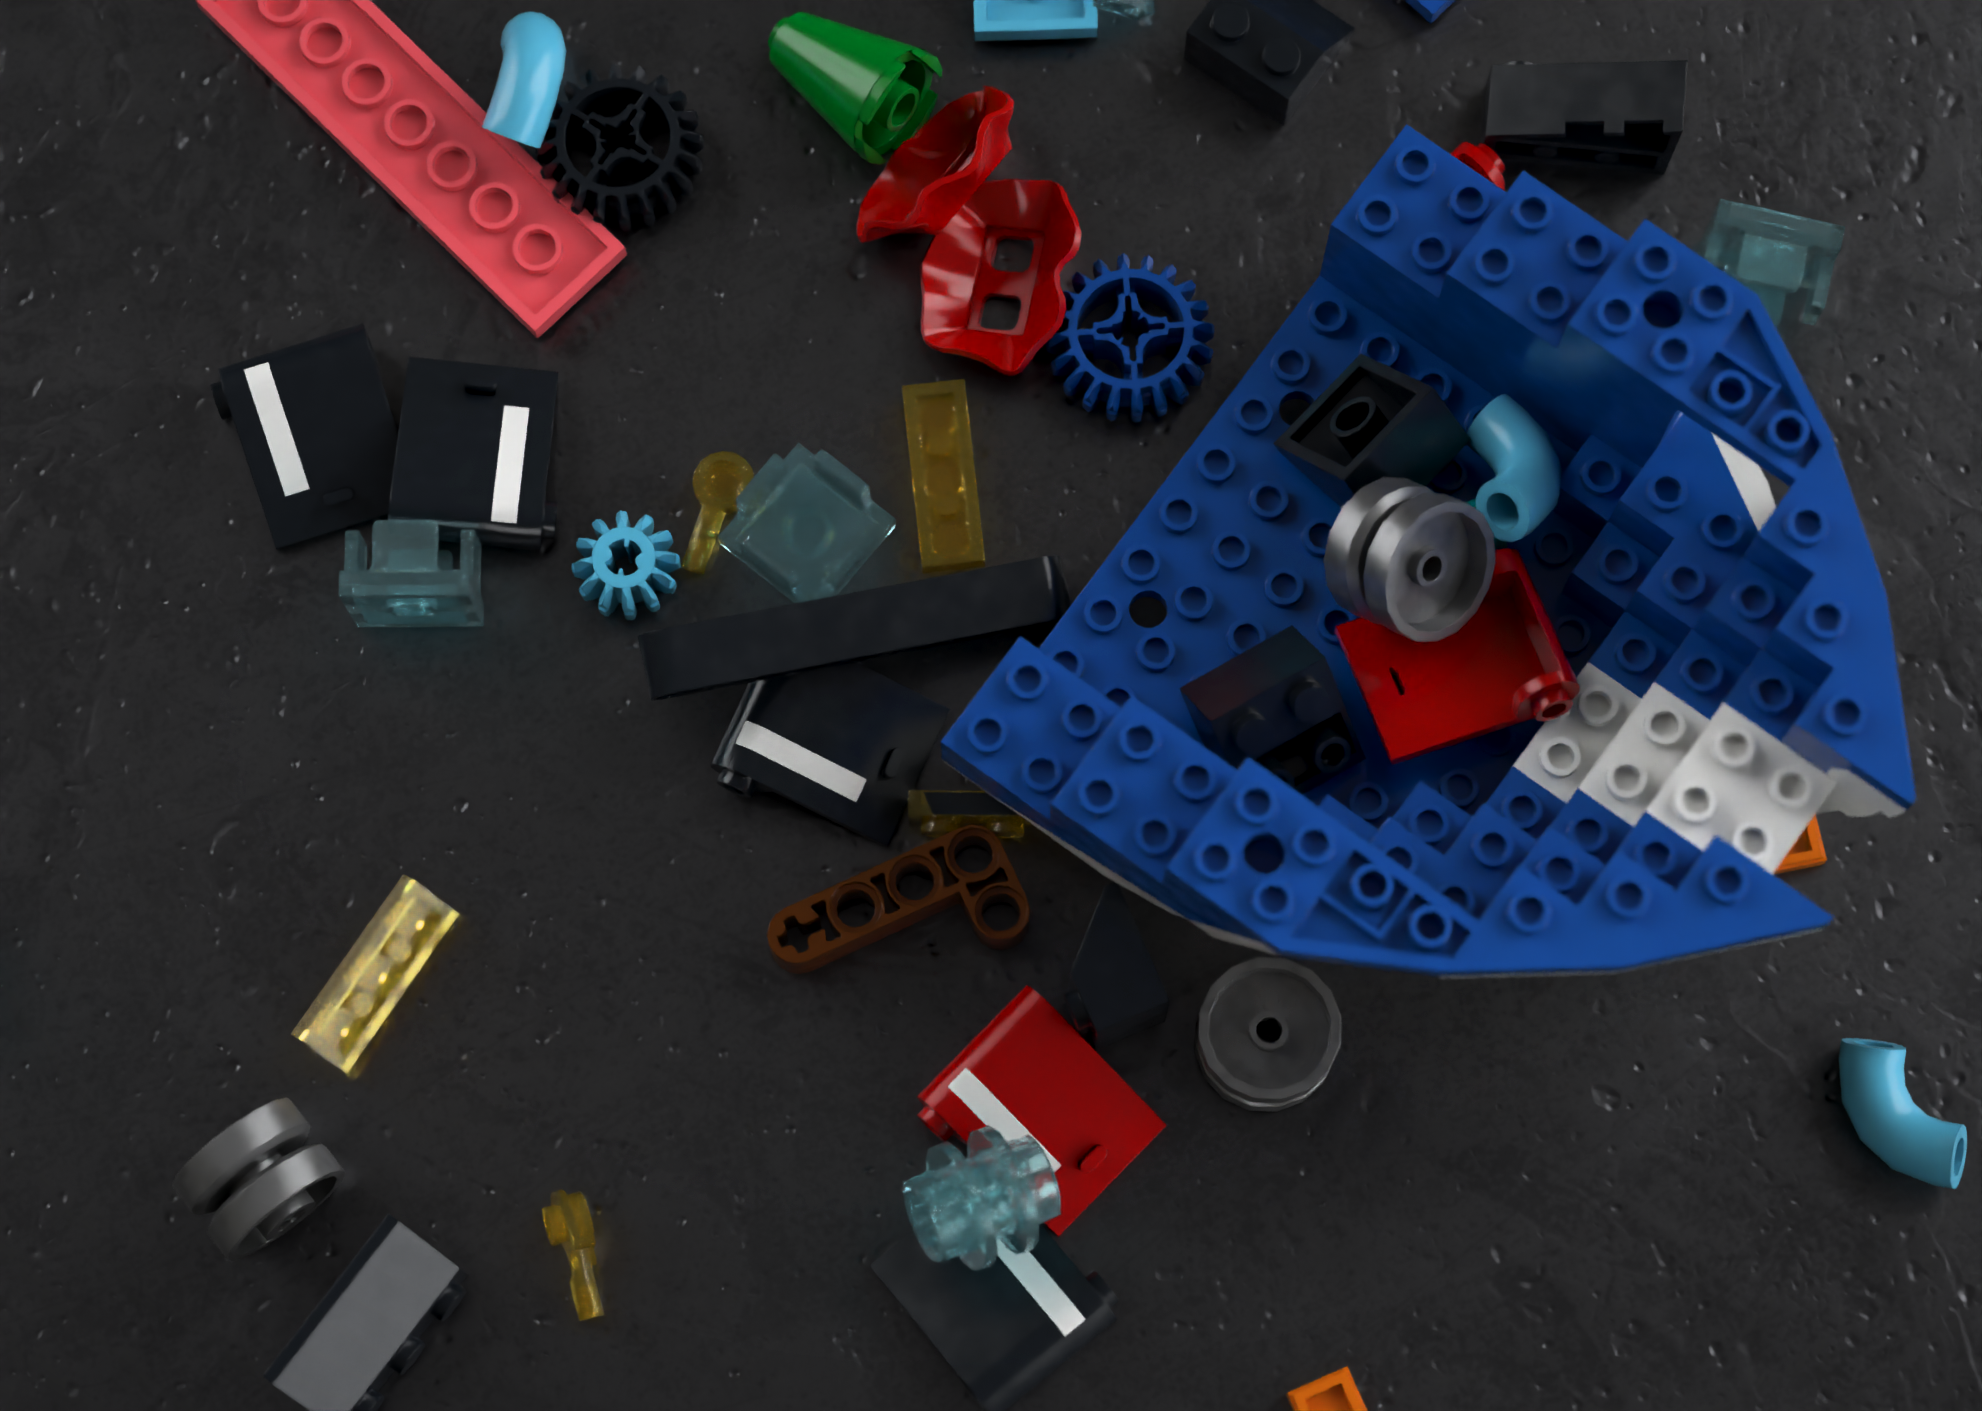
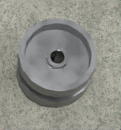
M1383 477L1362 487L1342 507L1329 532L1324 556L1326 584L1338 605L1358 617L1374 624H1382L1391 631L1415 642H1437L1458 632L1480 607L1490 588L1496 561L1494 534L1484 514L1463 501L1445 494H1436L1429 488L1408 479Z
M1257 957L1232 966L1211 985L1195 1025V1055L1204 1079L1223 1099L1249 1111L1277 1112L1302 1103L1323 1084L1341 1046L1342 1017L1332 991L1311 969L1287 958ZM1270 1024L1279 1030V1034L1275 1042L1266 1043L1257 1036L1256 1029L1264 1031Z
M288 1098L274 1100L229 1126L207 1143L185 1164L176 1175L172 1187L192 1213L202 1215L216 1212L207 1233L226 1259L231 1262L249 1256L288 1232L321 1205L342 1183L346 1174L323 1144L303 1147L311 1126Z

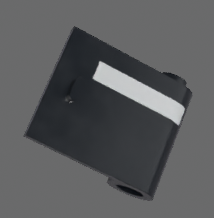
M364 323L218 369L221 381L210 384L214 401L222 420L233 418L276 549L389 513L398 429Z
M408 357L390 492L388 536L536 551L541 550L542 538L554 539L558 502L546 501V489L559 372Z
M858 662L748 683L710 766L720 774L717 784L732 793L745 798H752L755 790L765 793L773 791L883 847H887L950 709ZM891 750H893L892 753H891V755H890V757H889V759H888V762H887V764H886V766H885V768H884V774H883V776H882L881 770H882V768H883V766H884V763H885V761H886V759H887V757H888V755H889V752H890Z
M991 1169L987 1170L870 1264L875 1274L947 1360L956 1375L985 1411H1006L1117 1320L1110 1308L1119 1300L1102 1277L1095 1270L1085 1277L1014 1192Z

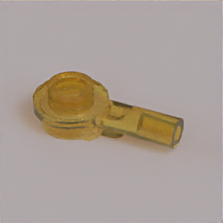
M720 451L712 453L700 461L694 471L692 484L695 496L702 504L682 559L681 567L696 574L704 575L725 515L741 510L754 495L756 481L753 469L746 459L733 452Z
M563 1189L553 1191L551 1193V1206L542 1209L543 1221L551 1245L562 1244L567 1253L572 1273L569 1284L578 1319L582 1321L604 1314L592 1268L593 1265H597L594 1251L596 1240L588 1205L580 1191L566 1194Z

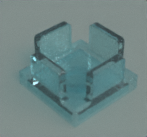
M1720 198L1700 240L1698 255L1759 295L1775 327L1781 321L1786 292L1795 293L1799 287L1808 288L1802 323L1815 325L1825 308L1833 266L1841 250L1845 226Z
M798 442L785 459L775 453L735 500L738 512L718 536V540L723 547L794 603L837 596L895 528L896 519L871 499L870 487L866 482L825 450L820 449L814 455Z
M434 520L375 521L372 535V566L368 570L367 544L360 531L352 530L345 532L344 571H339V597L357 627L484 626V601L480 591L481 543L475 530H461L460 570H453V556L450 551L439 550V527Z

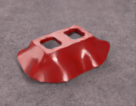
M983 85V90L968 93L948 103L930 118L913 137L904 141L890 157L884 171L868 190L860 205L857 220V236L859 241L866 243L898 233L939 235L1013 148L1008 132V125L1014 111V100L1008 93L992 86Z
M1013 178L984 181L939 235L933 236L920 267L922 290L921 333L924 342L930 348L942 353L958 354L983 362L1002 374L1012 376L1022 372L1042 346L1055 335L1061 327L1066 313V298L1060 285V272L1064 265L1073 259L1078 252L1082 234L1078 218L1063 186L1051 180ZM1016 239L1032 241L1034 243L1030 266L1026 271L1013 272L994 269L995 256L1000 241ZM990 297L1021 300L1020 313L1015 328L1012 330H998L981 327L984 306Z

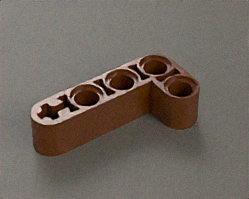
M972 824L951 831L782 909L774 915L769 923L767 938L772 956L777 964L788 972L802 974L822 967L960 903L979 941L990 949L1003 951L1014 948L1024 940L1029 929L1030 907L1000 840L988 828ZM967 846H981L989 852L992 861L982 872L969 873L957 865L955 859L958 853ZM912 872L923 873L932 880L933 888L923 899L910 900L903 897L897 890V885L901 878ZM863 899L871 903L875 912L870 922L864 926L850 927L838 917L839 911L849 900ZM995 903H1008L1018 912L1019 920L1009 930H993L983 920L985 910ZM827 911L831 931L836 936V939L828 942L825 929H822L807 938L809 949L805 952L798 953L793 945H787L782 948V946L789 942L788 930L798 927L803 935L817 931L822 928L818 914Z

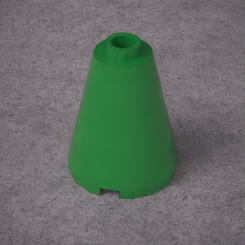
M797 12L790 17L782 18L770 33L768 47L770 48L769 58L771 64L860 157L870 163L881 165L888 162L881 155L891 148L897 150L904 141L913 137L927 122L936 105L939 94L932 91L930 86L933 73L942 78L943 68L938 58L925 49L806 12Z

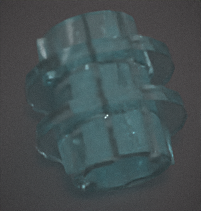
M991 1126L977 1129L969 1134L967 1141L968 1158L966 1159L959 1149L948 1141L928 1149L926 1172L903 1182V1194L913 1232L920 1246L930 1259L938 1262L946 1258L959 1256L967 1266L977 1271L994 1265L997 1257V1238L1016 1255L1036 1248L1039 1239L1038 1225L1061 1214V1200L1057 1179L1051 1163L1042 1147L1030 1135L1006 1141L1001 1133Z

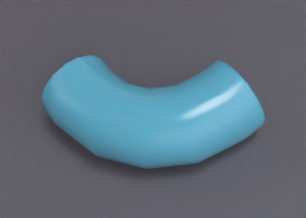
M529 11L512 18L502 32L501 47L503 61L482 127L501 136L540 149L559 93L564 72L566 48L562 31L555 21L542 13Z
M1503 394L1493 399L1474 419L1467 432L1471 440L1466 445L1482 457L1493 469L1496 476L1484 483L1479 489L1475 501L1476 510L1484 514L1496 539L1514 542L1532 533L1557 506L1562 468L1548 433L1520 404L1509 395Z
M1841 1039L1839 1070L1842 1103L1860 1140L1891 1169L1935 1186L1955 1189L1961 1179L1967 1149L1966 1126L1941 1121L1928 1116L1913 1102L1905 1086L1904 1063L1906 1047L1871 1039Z

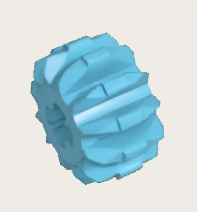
M620 510L616 515L617 528L609 530L604 521L595 519L592 526L598 540L578 538L576 542L577 550L586 558L577 560L571 566L574 577L585 580L579 588L581 597L585 601L600 597L598 604L600 614L609 616L614 612L617 605L622 603L625 618L627 620H634L637 615L635 603L644 601L646 607L651 612H657L660 609V603L654 591L657 590L671 594L675 592L677 588L676 582L667 573L679 569L681 561L678 554L667 551L673 544L672 535L668 530L652 534L654 521L647 514L641 517L635 527L632 528L627 512ZM628 556L630 563H633L635 558L637 570L630 575H625L622 568L618 572L615 562L619 558Z

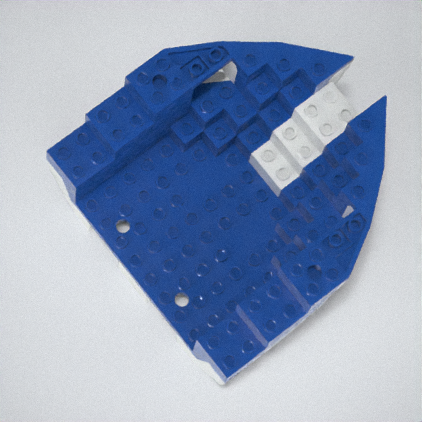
M1407 124L1331 223L1319 277L1039 649L1020 636L941 740V757L947 765L990 796L1008 806L1105 877L1160 908L1190 920L1213 938L1279 956L1439 976V978L1612 974L1819 931L1831 922L1833 916L1773 875L1815 813L1840 810L1847 816L1864 817L1882 812L1890 818L1907 811L1916 800L1887 594L1831 431L1759 295L1647 219L1643 220L1629 241H1627L1524 170L1509 190L1505 192ZM1360 354H1363L1433 387L1466 433L1478 414L1493 399L1503 394L1509 395L1548 433L1562 468L1557 506L1532 533L1517 541L1506 543L1507 548L1519 551L1580 685V691L1572 700L1573 705L1569 711L1549 721H1537L1533 718L1391 765L1335 633V626L1361 618L1338 605L1326 584L1324 556L1329 532L1342 508L1285 458L1273 444L1290 427V425L1282 420L1279 413V408L1284 402L1290 399H1302L1311 405ZM1465 445L1453 458L1449 467L1436 475L1426 487L1436 494H1445L1466 502L1476 498L1479 489L1484 483L1496 476L1493 469L1482 457ZM1760 467L1791 487L1777 507L1769 483ZM1152 597L1164 605L1166 617L1158 626L1152 628L1139 626L1130 616L1129 609L1137 599ZM1291 625L1325 656L1366 757L1362 762L1303 795L1249 757H1247L1239 770H1236L1208 750L1198 734L1179 689Z

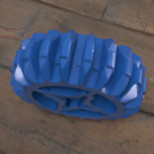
M1122 253L1117 258V269L1110 272L1107 265L1098 259L1093 263L1094 280L1080 272H1076L1072 276L1071 284L1075 293L1062 290L1066 298V313L1061 327L1045 344L1046 352L1058 355L1051 362L1052 374L1054 376L1069 375L1064 383L1063 390L1065 394L1072 396L1084 389L1086 390L1083 399V409L1090 412L1097 407L1100 400L1106 402V418L1112 421L1118 416L1119 406L1130 407L1131 420L1137 423L1142 420L1143 405L1150 404L1153 412L1158 417H1162L1167 413L1166 395L1174 402L1184 404L1188 400L1189 394L1185 384L1191 386H1200L1202 384L1204 372L1198 365L1210 364L1212 361L1213 349L1204 343L1214 338L1215 330L1213 324L1201 321L1208 315L1209 305L1207 301H1190L1195 294V283L1192 280H1187L1177 286L1173 285L1177 272L1173 264L1165 267L1160 275L1152 273L1153 258L1147 255L1143 257L1140 269H1129L1130 260L1127 255ZM1137 298L1156 304L1174 322H1168L1167 317L1148 315L1140 308ZM1117 299V310L1112 317L1105 321L1093 322V328L1080 329L1086 317L1094 309L1105 302ZM1125 315L1129 317L1130 330L1137 332L1136 339H1138V345L1135 346L1134 361L1130 359L1129 346L1123 345L1122 331H1124ZM1180 347L1176 357L1166 368L1150 377L1143 378V364L1147 359L1158 354H1166V348ZM1085 354H1092L1093 359H1106L1115 363L1121 371L1122 379L1112 377L1097 369L1087 359Z

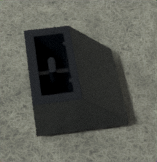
M1293 625L1179 688L1198 734L1208 750L1236 770H1239L1247 757H1249L1301 795L1366 759L1325 656Z

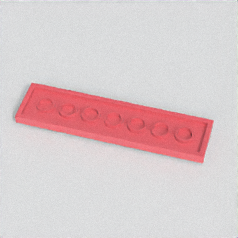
M195 0L199 9L537 339L627 256L625 246L601 223L595 222L593 215L584 208L578 215L571 211L574 197L569 192L563 198L558 199L559 203L554 200L552 191L558 181L553 177L543 179L540 173L543 167L515 140L483 128L482 125L487 113L370 0Z

